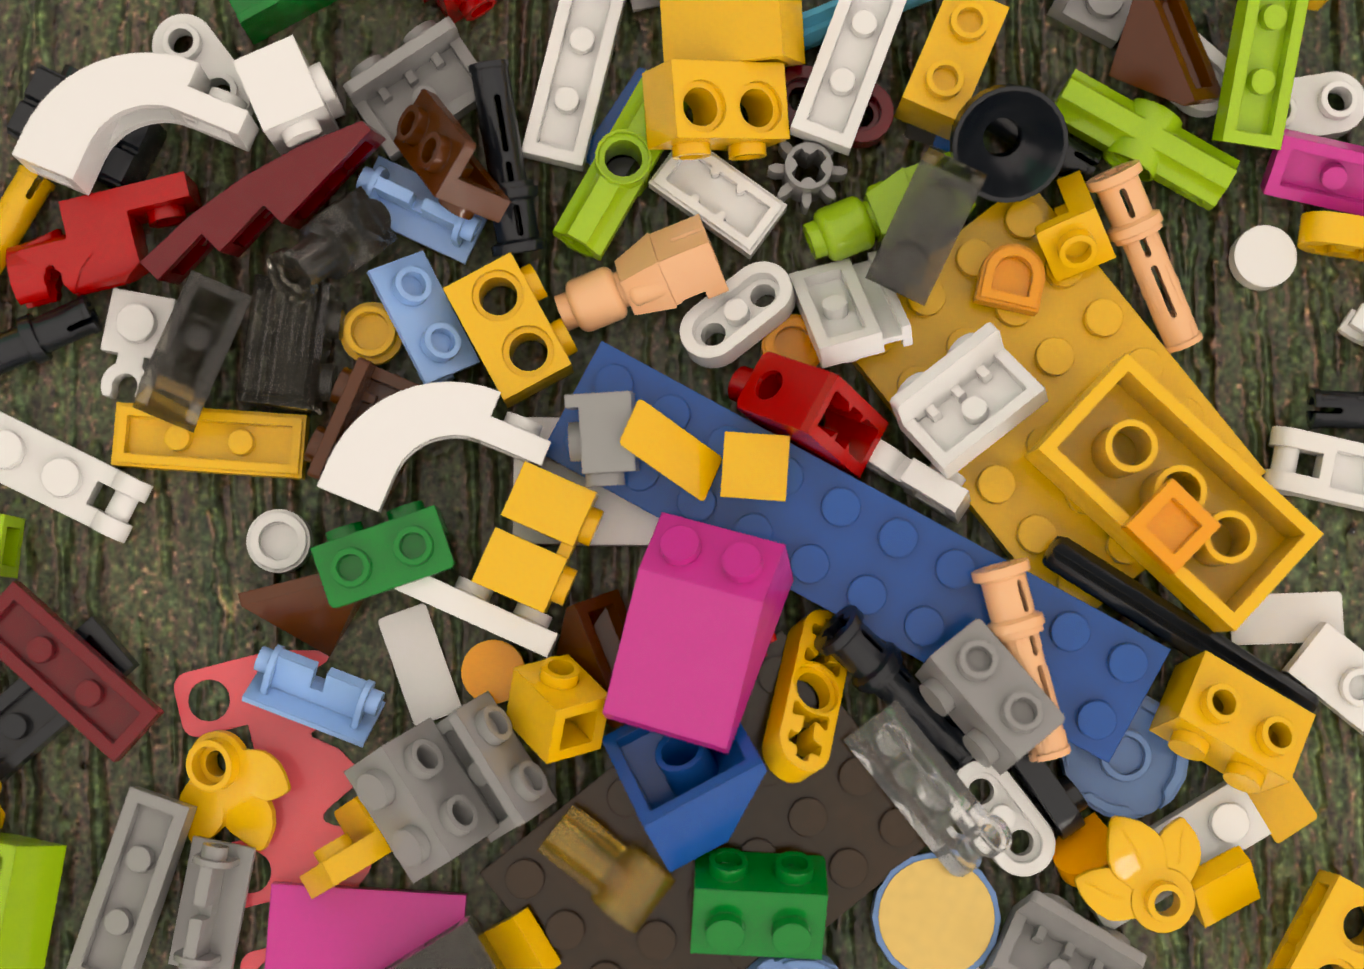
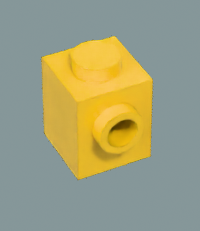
M569 654L551 656L541 661L514 667L506 714L511 721L512 728L546 764L601 749L607 719L603 715L607 692Z

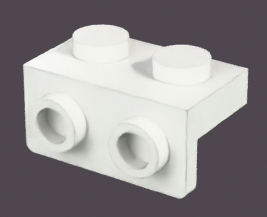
M988 322L975 333H967L957 339L950 347L947 355L925 372H917L908 377L901 384L897 393L890 399V404L900 430L948 480L1048 401L1046 389L1004 348L1000 331L991 322Z

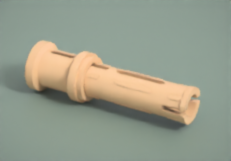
M1133 160L1099 173L1086 182V186L1090 193H1097L1110 224V228L1106 232L1109 241L1114 242V245L1117 247H1123L1163 345L1169 353H1174L1200 342L1203 339V335L1198 330L1181 288L1179 278L1174 271L1158 232L1163 227L1162 213L1160 209H1152L1139 177L1143 167L1140 160ZM1120 190H1122L1124 198L1127 202L1129 212H1127L1123 199L1120 195ZM1141 239L1143 240V243L1146 247L1145 252L1143 251V248L1139 241ZM1152 266L1155 269V272L1163 288L1167 301L1170 305V311H1168L1160 289L1152 273Z
M1029 558L1007 560L972 571V581L975 584L981 585L990 618V623L987 627L1059 708L1039 632L1044 630V614L1041 611L1035 610L1026 577V572L1031 568ZM1063 724L1028 752L1030 762L1050 761L1066 756L1071 752Z

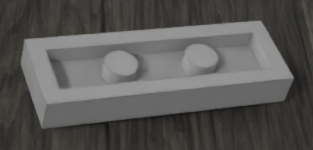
M140 786L129 788L66 969H142L197 806Z

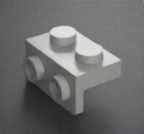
M449 16L438 23L434 20H428L417 25L404 37V45L384 58L381 54H377L365 59L350 73L352 79L343 85L350 101L364 122L378 130L386 138L381 147L392 162L403 156L393 142L397 135L398 121L404 110L414 104L422 89L435 93L456 120L477 108L472 76L468 68L469 65L477 63V61L460 38L458 29Z
M980 619L972 621L934 652L915 674L922 683L919 686V690L927 704L940 716L945 717L948 714L964 732L965 735L962 737V740L972 757L986 768L992 765L999 775L1007 771L1065 721L1064 714Z
M489 691L457 708L448 717L435 724L500 827L487 836L490 842H493L512 829L522 826L557 801L547 784L545 774L532 761L513 731L508 715L498 707Z
M1035 890L1011 907L984 969H1143L1147 955L1131 946L1130 940L1121 932L1110 927L1097 926L1075 913L1074 907L1064 898Z

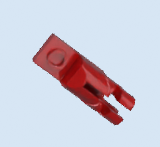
M182 171L91 193L89 196L83 195L58 201L65 234H62L61 229H55L23 244L6 249V267L14 296L20 305L26 304L28 309L60 301L63 284L73 294L79 296L127 285L139 280L149 273L140 263L149 254L142 224L149 223L151 228H166L181 224L187 218V213L195 212L202 207L198 186Z

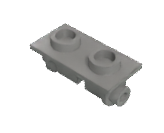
M196 835L193 836L168 964L179 966L178 969L234 968L256 848Z

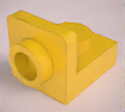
M1080 170L1056 180L1065 203L1054 208L1057 217L1037 225L1034 229L1051 272L1057 281H1062L1116 258Z
M358 796L334 811V816L344 835L313 852L319 864L299 876L311 899H314L392 852V849Z

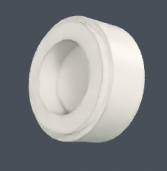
M1260 225L1247 230L1234 241L1229 252V267L1234 278L1244 287L1256 291L1272 289L1287 280L1293 273L1297 262V252L1292 239L1283 230L1270 225Z
M274 509L262 513L252 522L247 533L246 545L251 559L260 568L273 573L285 574L296 571L308 561L312 553L310 548L314 545V538L309 524L301 516L288 510Z

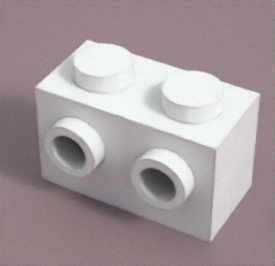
M293 35L232 61L263 132L281 156L304 143L339 130L335 119L346 115L331 81L328 79L321 62L310 66Z

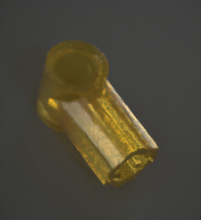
M574 804L538 849L541 854L591 892L590 899L601 910L632 933L638 932L677 881L646 853L632 844L628 847L610 834L604 826L600 825Z

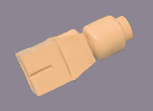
M697 214L649 234L648 232L614 261L617 271L612 272L608 267H600L575 277L566 283V292L554 296L561 319L568 331L580 327L585 332H593L624 319L628 313L627 307L630 306L634 315L675 309L685 299L706 292L708 299L729 291L703 222L700 215Z

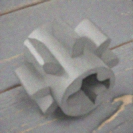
M803 140V143L795 147L787 141L779 143L778 152L785 160V164L775 163L769 165L767 170L768 178L781 180L782 182L777 198L785 202L790 197L792 200L800 202V210L803 215H807L811 202L819 198L825 204L834 203L836 194L828 185V182L843 181L847 175L846 168L833 166L832 158L836 151ZM813 164L819 168L816 182L810 177L804 178L801 182L795 179L798 165L803 169H807Z

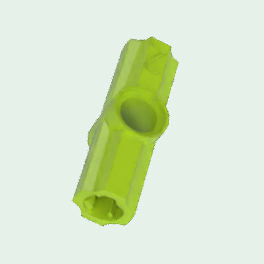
M1077 69L1070 75L1054 102L1064 117L1068 132L1103 151L1102 157L1112 168L1129 161L1140 160L1143 171L1139 174L1141 181L1149 182L1154 180L1208 211L1216 206L1237 172L1240 160L1182 129L1183 123L1181 119L1170 109L1145 98L1131 100Z
M642 77L610 133L606 134L598 142L595 159L553 229V235L568 248L585 257L594 258L599 261L603 258L636 198L647 188L651 172L664 151L648 150ZM683 101V109L686 113L689 105ZM617 155H628L638 162L640 168L630 176L621 177L609 171L606 164Z

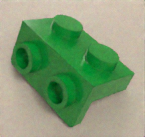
M423 500L387 511L386 515L389 521L364 529L362 521L325 533L328 542L311 547L310 549L329 605L333 608H340L452 569L455 561L446 538L450 533L442 511L435 505L425 508Z
M734 848L711 850L696 858L694 861L690 953L822 960L828 903L825 858L797 851L761 853L742 852Z

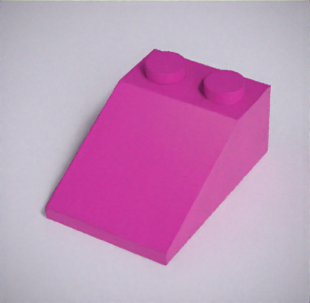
M662 512L638 569L603 709L604 717L728 754L794 580L786 545Z

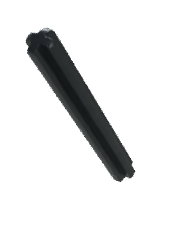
M1057 536L1045 551L1042 559L1045 567L1189 658L1207 650L1313 713L1318 707L1319 700L1316 694L1218 632H1213L1204 623L1068 537Z

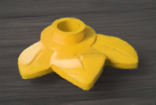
M215 730L203 734L194 742L187 754L186 771L190 780L182 790L179 798L180 801L197 806L188 833L189 840L192 843L194 835L213 839L226 827L242 842L256 848L257 851L266 849L274 835L277 824L276 809L271 800L284 796L291 790L284 767L279 760L266 750L247 749L243 741L232 732ZM219 752L225 760V772L219 767L217 762Z
M1118 815L1112 816L1109 820L1106 839L1107 862L1109 866L1093 868L1077 875L1074 882L1079 894L1087 905L1107 920L1122 921L1136 919L1144 928L1155 933H1170L1180 929L1191 918L1196 903L1195 892L1191 884V880L1201 862L1200 842L1196 833L1182 817L1172 820L1157 834L1154 829L1139 820ZM1163 891H1171L1173 894L1171 907L1162 912L1156 911V897Z

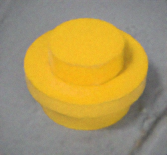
M366 302L357 305L347 313L341 324L340 338L342 345L348 355L355 361L360 356L372 361L375 366L392 360L402 348L403 343L382 303Z

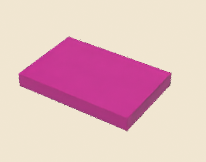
M275 881L271 884L265 969H462L468 893L335 885L314 899H311L303 883Z

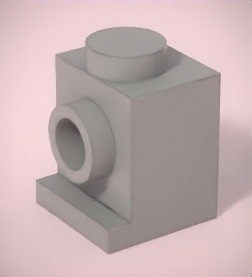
M632 391L564 395L565 408L578 410L579 422L568 423V445L571 462H582V474H585L586 487L625 485L624 472L640 471L639 458L620 445V438L636 405L635 393Z

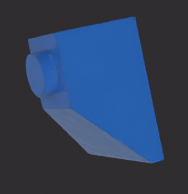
M741 722L728 754L628 724L603 736L602 739L603 745L643 828L669 872L729 841L767 771Z

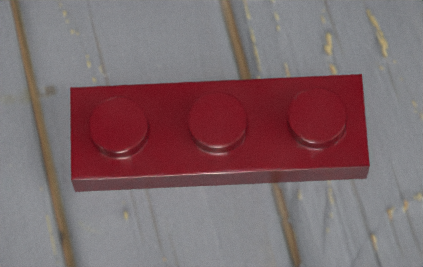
M13 581L0 595V660L113 762L121 761L164 711L22 582Z

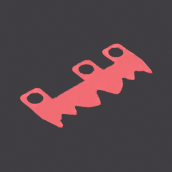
M289 650L319 662L318 667L329 659L328 655L319 650ZM258 654L185 672L178 676L174 683V694L182 727L188 735L200 737L211 731L229 730L248 725L253 748L266 750L279 760L287 773L291 785L290 792L271 800L276 809L277 824L274 835L266 849L262 851L256 850L270 864V880L262 890L248 893L245 908L270 902L271 884L275 881L302 883L299 876L319 864L313 852L344 835L340 826L333 825L324 820V814L334 803L353 788L344 771L355 765L339 748L312 737L311 733L316 729L241 701L243 694L258 672L254 670ZM204 680L220 682L226 687L230 697L228 710L221 718L214 721H204L197 718L189 707L191 690L196 684ZM241 840L231 842L235 844L248 846ZM371 865L337 885L359 886L368 875ZM266 948L246 954L241 961L240 969H259L265 963Z

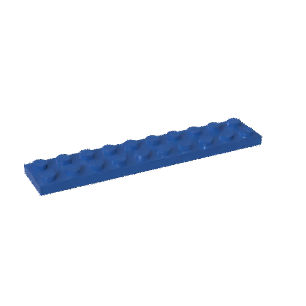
M601 341L573 394L632 391L635 393L636 403L640 399L644 400L722 458L704 501H700L640 458V471L624 472L625 485L601 487L658 518L664 512L785 544L794 579L790 590L834 614L845 607L856 606L864 615L863 623L878 638L885 642L894 643L900 650L924 663L934 652L975 619L982 620L986 625L990 623L981 585L973 583L971 572L1007 560L791 443L789 447L786 501L720 497L725 431L775 434ZM565 408L548 439L551 441L546 457L585 478V474H582V462H571L568 445V423L579 422L578 410ZM1027 571L1026 577L1035 610L1043 612L1045 618L1044 630L1039 632L1058 706L1065 716V721L1062 724L1067 739L1070 743L1109 763L1171 649Z

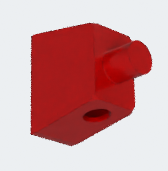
M769 351L761 355L754 369L748 366H741L733 373L729 381V398L737 403V409L753 423L775 435L790 436L791 444L857 478L861 477L889 424L883 416L838 374ZM825 414L826 421L823 427L818 424Z

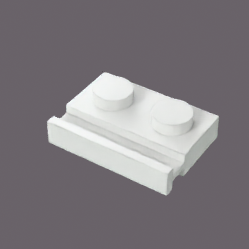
M877 251L867 253L868 261L852 264L850 258L789 273L795 291L797 307L822 369L842 363H851L860 358L885 352L884 344L901 340L904 347L913 345L911 324Z

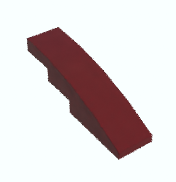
M359 121L292 149L242 177L195 211L140 263L157 280L180 285L214 248L219 252L240 257L276 218L282 224L300 230L386 138L375 128L363 121Z

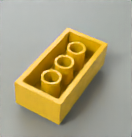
M1128 353L1110 363L1024 456L1213 632L1236 631L1324 534ZM1173 478L1222 526L1175 574H1168L1121 527L1166 480Z

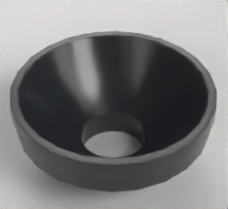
M1018 84L994 85L977 93L959 111L952 125L949 140L950 155L959 177L977 195L996 202L1022 201L1041 192L1059 174L1066 159L1068 129L1064 117L1056 104L1042 92L1029 86ZM1000 118L1014 120L1018 129V136L1013 147L1003 153L987 151L983 143L986 127L994 120Z

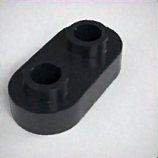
M1028 753L1009 768L1041 815L1061 839L1065 840L1085 826V821L1080 812L1088 807L1087 802L1066 775L1057 780L1045 762H1030Z

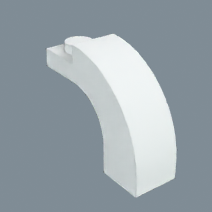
M129 53L113 56L88 65L70 75L52 89L30 116L12 155L30 172L89 196L102 166L113 147L126 135L141 127L157 123L179 124L247 152L250 151L259 128L249 111L245 110L248 104L240 97L217 87H211L209 93L206 94L211 81L199 62L165 53Z
M464 382L422 384L401 390L384 398L358 417L344 432L334 447L317 487L381 513L393 483L404 463L418 450L431 443L447 439L469 440L522 462L526 461L541 467L551 441L539 437L543 426L528 418L507 411L504 421L492 417L500 398V391Z

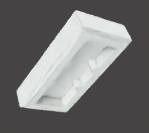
M671 151L648 182L651 190L689 217L699 214L707 230L748 259L752 258L787 210V204L712 151L710 157L697 160H674Z
M1320 621L1282 669V672L1316 694L1322 704L1364 736V651L1328 622Z

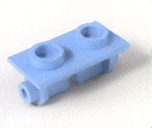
M378 156L373 168L368 166L363 168L356 183V189L361 191L352 209V213L466 265L488 220L487 218L475 214L471 220H467L451 213L438 202V198L433 196L416 172L381 156Z
M423 250L368 270L367 275L375 288V292L380 298L423 384L450 382L455 378L453 374L477 365L480 362Z
M280 644L275 649L263 646L254 664V670L258 672L243 694L241 701L363 748L386 703L383 701L385 692L375 689L376 682L370 679L368 681L333 667L330 668L325 679L316 675L319 662L286 650L285 646Z

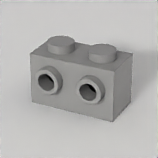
M431 717L382 745L344 771L358 798L369 812L392 849L394 856L400 862L413 884L500 828Z

